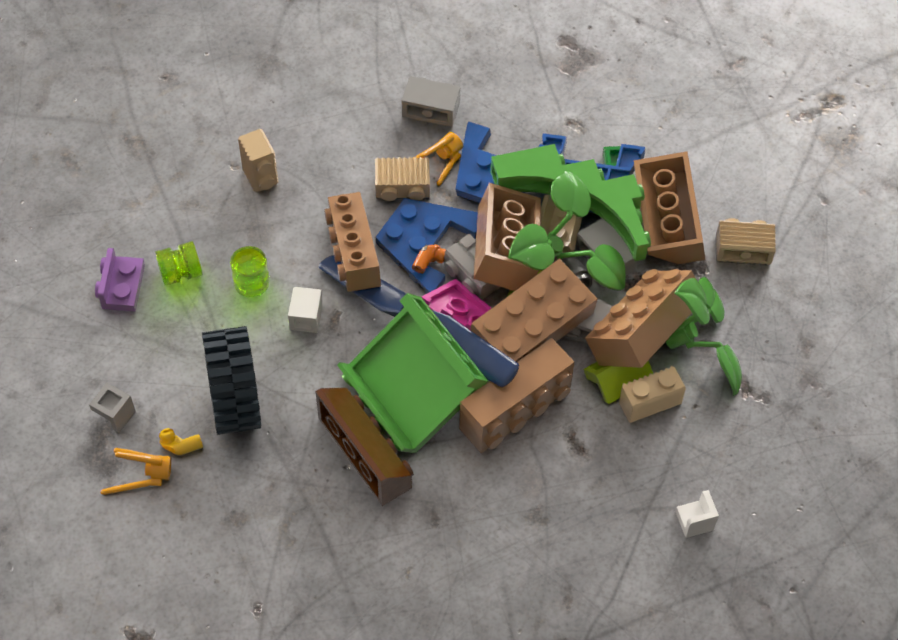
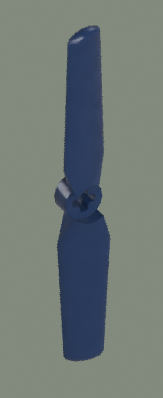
M330 255L322 260L318 266L319 269L346 287L345 281L340 282L337 265L341 264V262H335L334 255ZM382 279L380 287L352 291L379 311L393 317L404 308L400 300L406 293ZM433 311L487 380L499 387H505L515 378L519 369V364L451 316Z

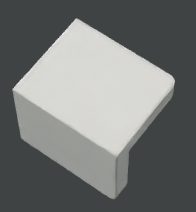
M302 287L293 288L288 312L290 330L318 333L323 306L322 290Z
M709 490L702 491L699 501L677 506L675 510L685 538L713 531L719 517Z

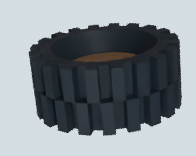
M242 326L202 332L217 435L260 429L261 415L247 327Z

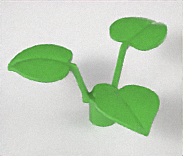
M565 171L555 178L550 192L556 207L561 211L567 212L565 218L552 232L548 233V236L545 229L537 224H528L523 227L512 242L508 258L541 271L554 262L555 257L563 259L589 256L591 258L587 261V269L592 278L609 289L621 291L625 287V264L620 253L612 246L606 244L599 245L595 252L592 250L562 252L564 244L562 239L556 236V234L572 218L573 214L577 217L586 216L591 205L590 194L582 180L573 173Z
M695 278L687 279L680 284L674 294L687 304L693 315L677 328L666 340V343L671 349L686 344L688 349L692 347L717 348L716 353L719 363L731 385L733 396L738 394L741 386L742 370L732 348L728 344L723 346L721 342H694V338L698 336L694 323L699 322L701 325H706L709 322L710 314L716 323L724 319L725 311L722 300L708 278H700L699 282Z

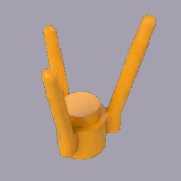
M449 132L436 144L415 156L417 158H425L436 151L440 158H450V161L436 182L438 186L443 183L454 164L461 158L459 151L463 148V142L458 135Z
M114 448L113 451L118 458L144 462L145 476H151V479L105 488L101 490V494L118 493L147 486H162V480H170L171 456L151 455L128 449Z

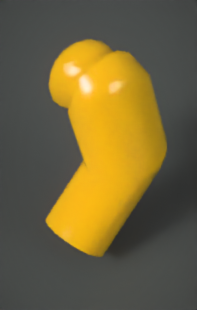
M170 428L163 429L159 433L160 445L176 455H183L204 448L199 434L182 439L175 435L174 430Z

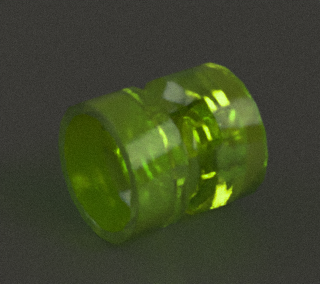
M193 241L179 244L176 250L168 247L155 251L164 286L180 282L183 276L187 280L203 276Z
M245 246L236 250L230 260L235 290L245 297L260 296L266 292L270 283L265 253L254 246Z

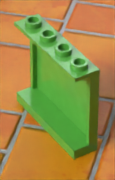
M407 293L400 300L404 308L349 364L339 362L337 366L343 373V380L349 386L355 388L364 406L369 408L375 415L374 418L379 426L392 437L390 440L396 449L401 452L417 453L460 410V402L484 386L488 380L425 301L419 296Z

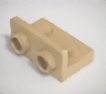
M551 195L544 196L540 216V226L545 229L547 236L567 214V212L561 211L556 207ZM573 214L572 218L556 234L563 241V253L574 252L582 217H577Z

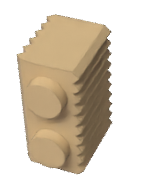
M258 129L239 136L238 143L242 169L247 179H249L253 191L258 192L272 188L279 182L276 156L264 131Z
M376 158V198L393 201L396 198L421 200L424 197H430L429 158Z
M729 218L725 221L720 220L716 232V260L724 262L733 261L735 263L772 264L776 251L775 224H767L763 220H756L752 223L740 222L735 218Z
M671 366L670 369L665 368V371L660 370L659 373L655 372L654 375L650 374L649 377L644 376V378L639 377V380L634 379L633 383L629 381L628 385L623 383L619 404L628 422L631 423L682 404L686 388L676 368Z

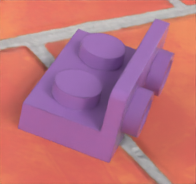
M114 248L107 249L106 257H102L100 263L101 281H97L95 285V297L99 298L102 309L136 312L145 268L144 258L116 256Z

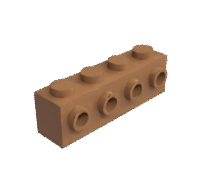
M355 192L328 197L329 208L324 209L326 224H332V227H328L331 244L336 243L333 246L335 262H341V264L337 265L340 282L345 281L348 292L380 287L379 263L361 193Z

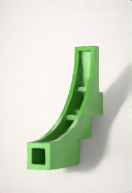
M555 144L491 157V176L494 184L519 192L551 195V185L555 178L565 171L573 173L582 180L588 189L591 198L589 210L598 214L616 230L626 243L634 261L646 259L647 249L651 247V240L648 231H644L642 228L640 206L641 201L645 199L643 186L637 184L634 174L605 180L602 169L597 168L594 159L565 165L563 154H558Z

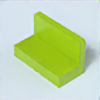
M649 361L642 368L599 366L598 362H595L583 369L586 378L598 384L603 399L608 404L620 398L623 383L628 385L629 381L633 383L634 379L639 380V377H649L650 374H653Z

